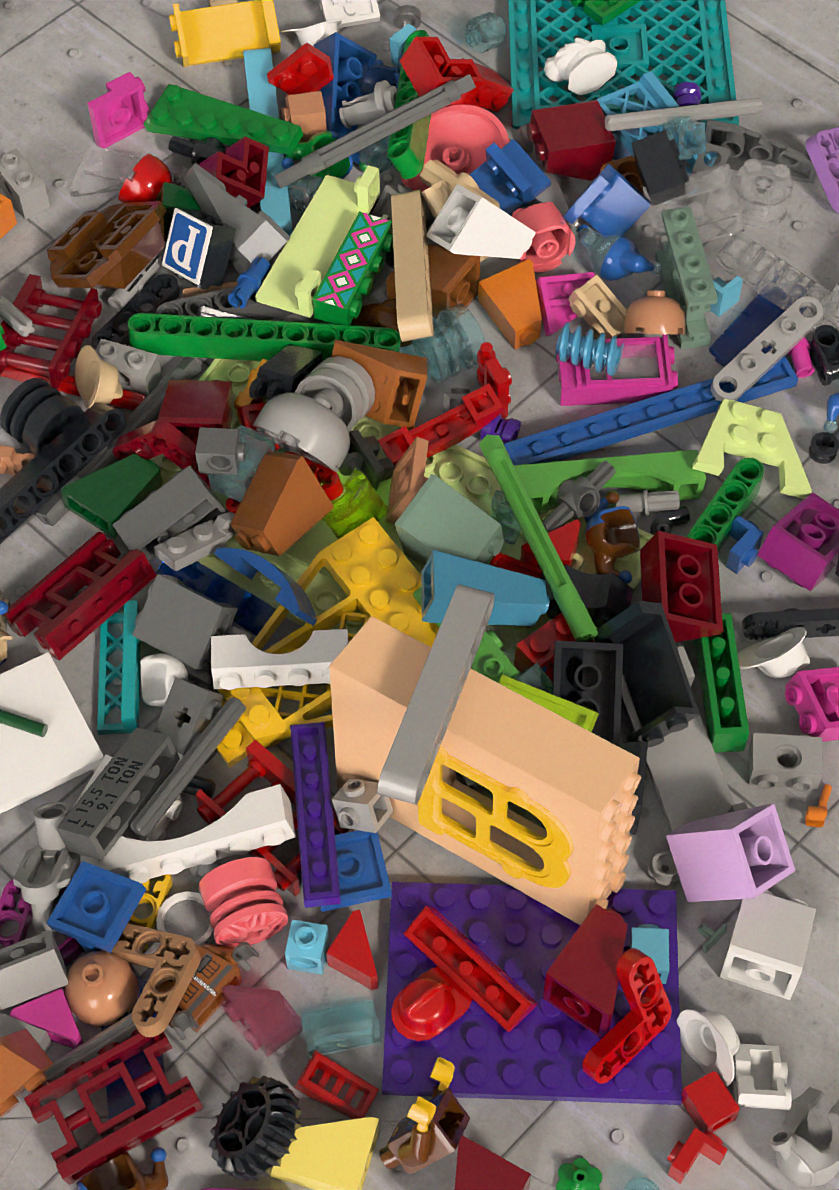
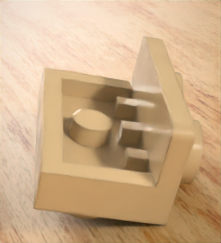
M595 275L581 288H577L568 298L572 311L578 317H583L590 325L589 329H593V336L596 339L602 332L605 333V339H612L613 336H618L624 331L627 309L598 275Z

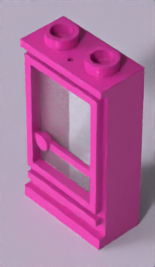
M662 334V337L618 338L617 346H621L624 343V348L619 366L613 376L607 374V365L599 373L595 370V362L590 369H585L583 359L579 365L574 366L571 363V356L566 362H561L558 353L556 362H559L558 382H561L560 406L635 403L670 392L672 389H677V371H672L671 369L675 359L674 347L668 346L667 334ZM605 339V342L609 343L611 339Z

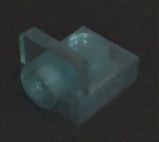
M496 489L492 497L491 517L501 524L504 542L514 545L520 535L521 528L503 491Z

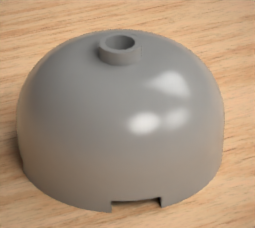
M298 393L277 395L264 405L253 426L257 427V431L285 450L310 459L336 473L349 451L350 436L345 423L337 414L330 410L331 404L317 395L313 399Z

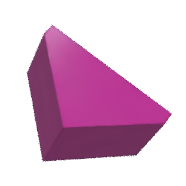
M62 988L18 1006L10 1012L9 1016L47 1031L52 1042L71 1049H75L84 1043Z

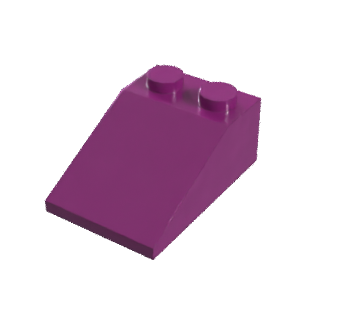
M812 492L773 525L757 556L765 560L770 567L790 577L795 584L811 592L825 579L838 562L839 509Z

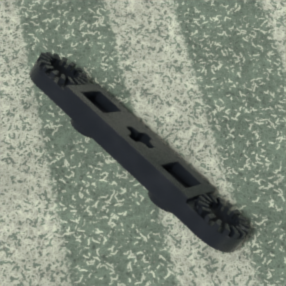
M789 608L783 611L753 613L742 620L744 636L750 640L754 638L758 640L760 637L761 640H764V637H776L795 627H804L807 631L805 638L839 636V608L811 610Z

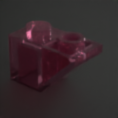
M227 985L222 989L225 1000L222 1008L233 1023L238 1020L246 1029L243 1035L255 1051L261 1048L265 1055L269 1057L303 1031L301 1018L280 991Z

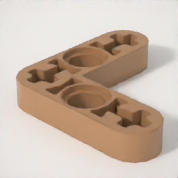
M127 923L112 953L119 955L128 963L154 969L131 1014L132 1021L140 1034L145 1037H154L161 1034L169 1025L200 964L201 954L195 942L189 937ZM149 943H160L159 948L154 953H142L145 946ZM164 981H176L175 986L170 991L158 992L159 986Z

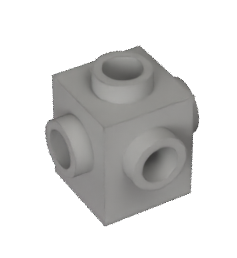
M348 779L332 798L340 828L377 833L393 813L389 797L379 795L377 792L379 782Z

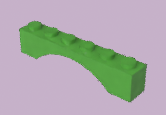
M677 450L674 452L595 459L586 458L582 460L553 461L514 466L538 514L547 513L558 504L557 492L565 481L570 479L576 481L579 477L587 478L603 461L609 462L615 468L616 473L602 488L648 490V493L678 491L680 501L701 499L706 482L704 472L692 469V464L698 455L697 450Z

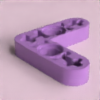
M839 127L820 131L806 140V149L830 205L839 213Z

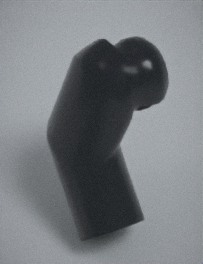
M687 506L679 507L677 510L658 512L650 526L651 534L655 535L657 531L670 533L674 524L690 521Z

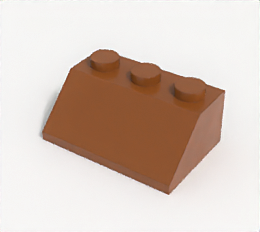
M27 1029L0 1038L1 1117L5 1116L20 1103L16 1097L25 1089L31 1092L47 1079L44 1072L54 1064Z

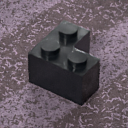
M666 130L631 143L635 166L644 190H647L652 206L686 194L685 183L689 182V177L685 166L680 164L678 157L680 154L674 138L669 140Z

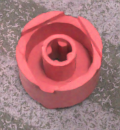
M553 202L539 203L525 209H517L513 212L511 217L536 232L530 248L519 259L520 262L530 259L533 262L534 272L541 273L557 268L562 264L561 259L566 254L568 256L571 255L575 247V236Z

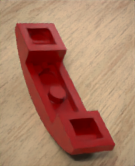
M490 383L461 397L463 404L410 431L404 426L378 439V442L387 459L389 458L394 466L416 437L429 441L428 458L460 443L495 419L504 410V407Z

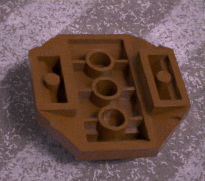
M161 201L125 202L109 206L100 212H97L96 209L84 212L47 249L52 280L58 288L125 289L165 247L163 215L167 210Z

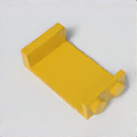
M253 0L181 12L179 4H173L174 14L169 15L171 31H177L179 40L174 41L176 58L182 57L183 67L244 58L243 50L271 48V53L281 52V40L273 0Z

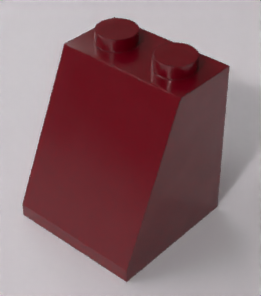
M598 100L532 110L530 123H527L526 127L527 136L530 141L533 140L536 158L542 162L546 173L593 181L600 174L603 164L612 161L616 140L612 131L605 129V115Z
M169 380L158 420L170 423L196 445L200 428L231 429L234 405L231 381Z
M596 904L546 972L543 999L602 1039L609 1032L619 981L616 967L620 957L623 955L628 924L613 909H604Z
M461 1136L458 1142L454 1190H529L531 1173L467 1137Z

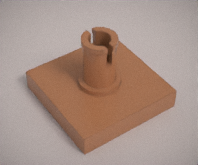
M416 437L396 463L391 477L386 522L395 524L428 478L424 477L428 440Z

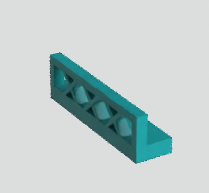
M138 600L128 601L124 604V613H114L101 624L97 716L98 735L133 733L136 728H139L141 640L132 636L136 627L135 620L140 612ZM124 623L123 634L118 639L109 633V624ZM119 649L123 652V662L115 668L108 662V657ZM118 678L122 681V691L114 697L107 691V686ZM115 707L120 709L122 723L106 724V715Z

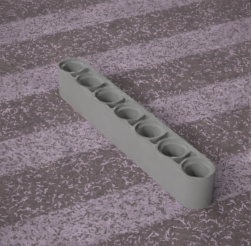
M457 585L383 766L377 789L379 795L417 805L489 622L494 605V593Z

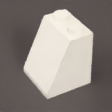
M457 184L426 234V237L454 254L520 259L523 253L530 248L536 232L484 198Z
M768 890L755 898L742 899L720 978L790 1000L802 973L816 909L808 907L805 902L798 899L786 900L776 897Z

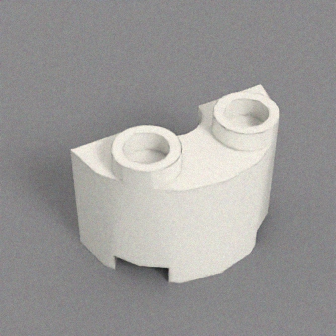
M740 1044L738 1052L733 1056L736 1081H732L733 1098L736 1103L750 1108L790 1110L791 1087H785L787 1084L788 1066L787 1062H781L779 1046Z

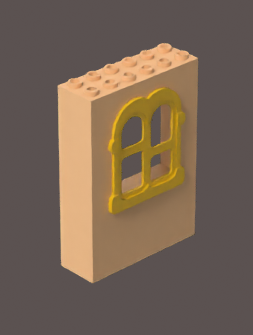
M372 616L329 665L337 787L340 789L349 778L379 782L383 766L431 650V647ZM470 668L417 805L389 797L393 813L389 817L581 925L596 904L606 909L608 896L612 891L617 893L626 879V873L623 870L629 860L626 850L632 840L629 831L635 820V816L631 814L638 800V796L634 794L641 780V775L637 774L640 758ZM456 772L489 789L493 794V800L457 781ZM508 801L535 815L546 829L509 810Z

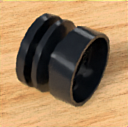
M35 377L20 384L9 395L1 410L0 425L6 433L13 436L19 443H23L29 451L37 455L81 416L84 411L67 396L62 395L55 387H52L46 380Z

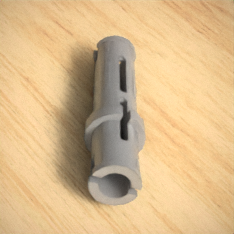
M166 241L165 247L152 259L154 262L146 271L144 268L125 289H117L108 298V303L114 310L119 312L144 288V285L162 265ZM135 280H137L134 286L129 291H127V289L135 282Z

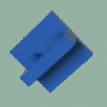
M514 139L501 149L495 142L485 149L487 161L469 174L477 183L479 189L498 201L500 209L512 216L514 211L525 207L551 186L550 179Z
M357 830L335 835L341 904L320 906L321 912L392 897L378 832L372 833Z
M82 861L46 924L52 930L75 938L87 953L100 950L111 953L143 897L146 888L140 882Z

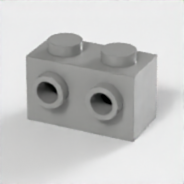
M51 930L0 949V1011L8 1007L20 1006L26 1000L42 994H49L68 984L66 966Z

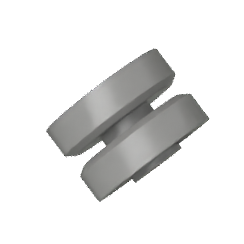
M341 356L329 357L319 363L299 383L295 393L305 395L311 399L317 395L331 404L330 410L343 420L348 432L370 411L375 402V388L369 374L354 360Z

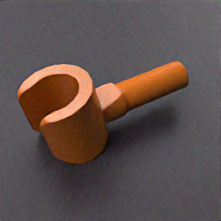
M824 785L817 807L807 805L805 826L818 828L824 826L828 813L827 802L832 791L831 785Z

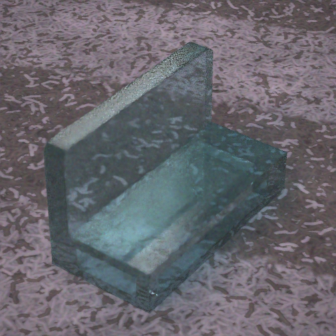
M372 1000L302 1014L309 1058L315 1051L325 1055L381 1043L378 1017H376Z

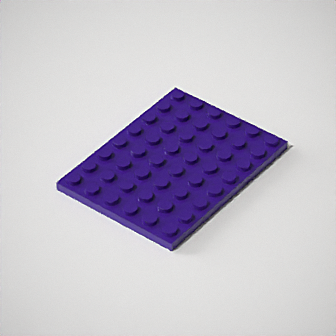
M392 882L382 1095L432 1097L433 1087L439 1085L440 1081L431 1078L430 1075L437 1058L440 1057L454 1064L455 1070L449 1088L452 1089V1094L455 1098L681 1105L680 1027L677 1025L680 1008L676 891L620 889L617 893L612 891L607 898L608 905L606 908L613 909L619 913L624 922L628 924L623 954L629 950V938L632 927L638 928V926L643 924H653L659 926L660 929H669V974L663 987L669 1000L672 1014L668 1024L611 1080L600 1084L585 1074L582 1064L586 1054L601 1038L543 999L546 972L581 925L510 885ZM425 906L437 909L538 1003L510 1032L506 1031L473 999L470 1008L463 1016L430 1040L415 1041L407 1039L397 1031L392 1022L391 1013L394 999L408 983L414 981L424 972L438 967L403 934ZM618 981L609 1031L631 1011L620 981Z

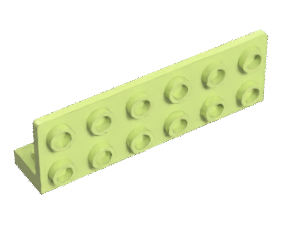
M368 165L363 175L358 176L356 182L330 175L325 176L292 232L291 238L285 244L255 295L256 302L311 318L314 312L313 297L359 211L369 214L380 195L379 168Z

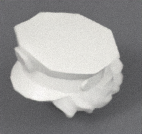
M575 38L574 43L565 44V47L561 48L554 57L547 59L544 71L550 80L555 82L569 81L568 90L578 95H583L600 89L605 82L615 75L617 60L614 55L605 52L606 47L602 40L590 42L581 38Z

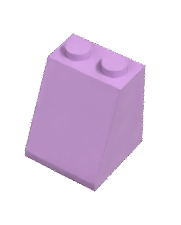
M774 803L688 822L666 835L687 902L755 898L796 871Z

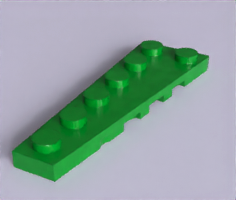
M172 84L167 85L144 122L147 132L203 141L208 137H213L226 145H233L246 136L268 146L269 152L292 155L303 136V131L299 125Z

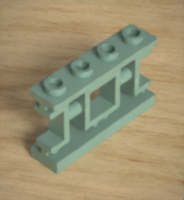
M690 207L663 210L661 217L668 241L662 242L663 249L656 250L655 260L665 296L673 298L680 303L685 314V335H677L680 349L710 346L711 335L704 313L711 311L710 304H716L718 296L692 209Z

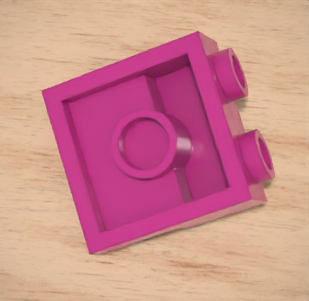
M130 71L106 83L107 93L87 103L95 143L101 150L145 128L144 122L149 112L143 94L146 89L142 80L138 76L134 77Z
M839 667L798 671L785 685V699L789 705L795 706L800 716L799 728L801 732L808 734L810 737H822V742L839 740Z

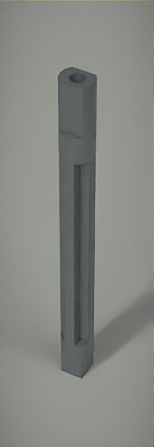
M468 74L455 82L450 80L302 157L301 162L274 175L280 188H283L308 174L313 176L461 99V95L476 88L471 75Z
M184 357L126 418V426L122 433L64 486L113 464L117 458L112 451L119 437L155 420L160 413L169 380H192L202 370L196 359ZM64 486L36 512L38 518L44 524L54 526L69 511L65 508L61 490Z

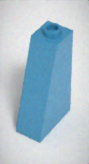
M436 550L432 551L421 572L422 621L442 623L458 584L495 594L493 610L487 625L534 626L540 615L545 614L549 607L550 596L546 593V580Z

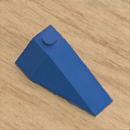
M335 32L314 44V47L330 57L334 79L319 90L322 93L325 107L327 131L336 132L343 137L356 130L358 125L351 126V129H346L340 118L339 108H344L342 101L350 102L360 97L365 74L377 59V55Z

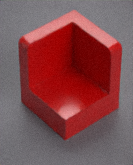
M716 1071L710 1072L683 1088L681 1094L682 1104L701 1132L707 1130L714 1133L736 1120L740 1107Z

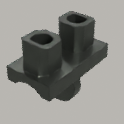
M358 429L350 431L349 451L338 470L343 476L353 475L355 479L359 478L368 493L377 492L380 482L392 477L395 466L389 458L377 459L380 446L375 436L363 437Z

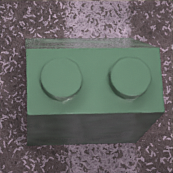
M434 474L430 475L395 523L404 554L423 565L426 564L433 550L487 564L492 555L496 556L504 545L501 524Z

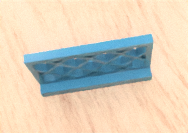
M652 71L643 74L639 82L596 99L605 116L618 114L610 111L606 106L608 104L622 107L621 114L625 113L626 109L639 112L679 107ZM635 94L642 104L629 101L628 96ZM692 122L638 128L637 135L627 133L625 129L614 131L634 157L631 143L644 138L642 137L643 130L655 134L666 130L669 139L674 138L680 154L678 157L686 159L691 166L685 167L688 177L692 176V169L702 144L707 142ZM715 152L706 154L704 157L705 164L713 166L718 155Z

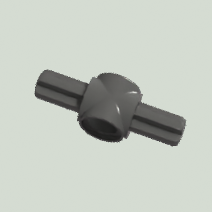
M603 461L587 478L579 477L576 481L570 479L560 486L557 492V503L559 506L542 522L547 533L564 526L571 518L576 520L581 516L589 517L596 512L600 504L599 490L616 473L615 468L609 462Z

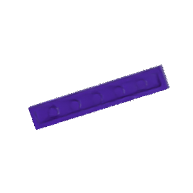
M325 722L290 725L304 907L341 904Z

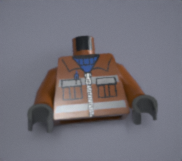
M248 942L240 943L236 947L207 943L198 946L196 944L201 954L200 964L169 1023V1026L175 1030L180 1040L186 1039L183 1032L189 1027L197 1033L242 983L240 969L237 966L248 972L252 967L247 960L253 956L259 957V953ZM164 981L159 986L158 992L170 991L175 986L176 981Z

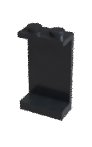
M637 601L597 629L598 634L594 638L595 643L623 644L622 670L642 727L627 736L628 742L644 741L648 742V747L659 745L664 742L665 736L671 732L687 728L688 722L700 715L661 603Z

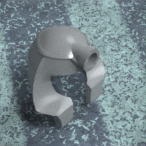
M811 1087L791 1101V1108L786 1110L784 1128L774 1132L769 1138V1142L773 1150H775V1161L780 1171L794 1184L804 1188L826 1184L839 1172V1101L832 1107L827 1116L833 1131L832 1140L827 1145L818 1146L813 1142L808 1132L807 1118L808 1113L825 1094L823 1091Z

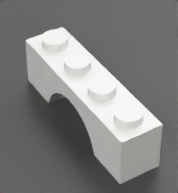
M347 629L313 631L309 640L302 647L285 654L263 652L254 647L245 634L211 636V670L214 689L233 690L247 687L268 688L283 685L331 684L329 665L347 646Z

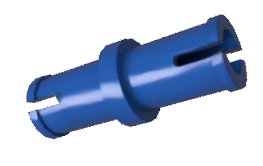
M255 257L247 271L242 272L238 277V284L228 296V301L233 307L238 308L240 305V309L244 308L252 294L258 292L262 285L261 281L271 269L270 263L265 258L261 257L259 261V257Z

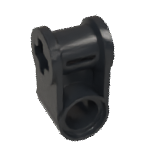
M821 325L814 330L809 353L822 385L827 386L832 381L839 379V331L831 325Z

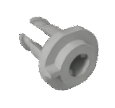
M383 80L375 84L373 93L357 97L350 102L342 101L344 108H339V113L344 127L351 129V126L366 125L393 111L397 88L391 86L388 81Z

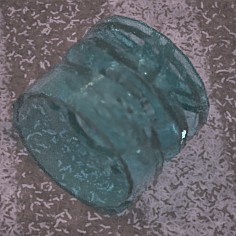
M456 304L441 311L438 319L433 317V336L412 340L416 355L427 358L428 376L436 383L444 382L448 377L458 375L460 367L463 370H469L477 366V352L480 350L481 344L485 342L475 317L463 304Z

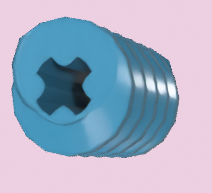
M566 322L557 341L555 356L559 353L561 362H566L571 356V363L574 366L579 365L583 359L585 369H590L595 362V370L599 373L607 365V374L613 376L619 366L624 343L621 346H617V336H613L610 342L606 343L605 333L603 332L595 340L593 339V329H590L585 336H582L581 326L579 325L571 333L570 323Z

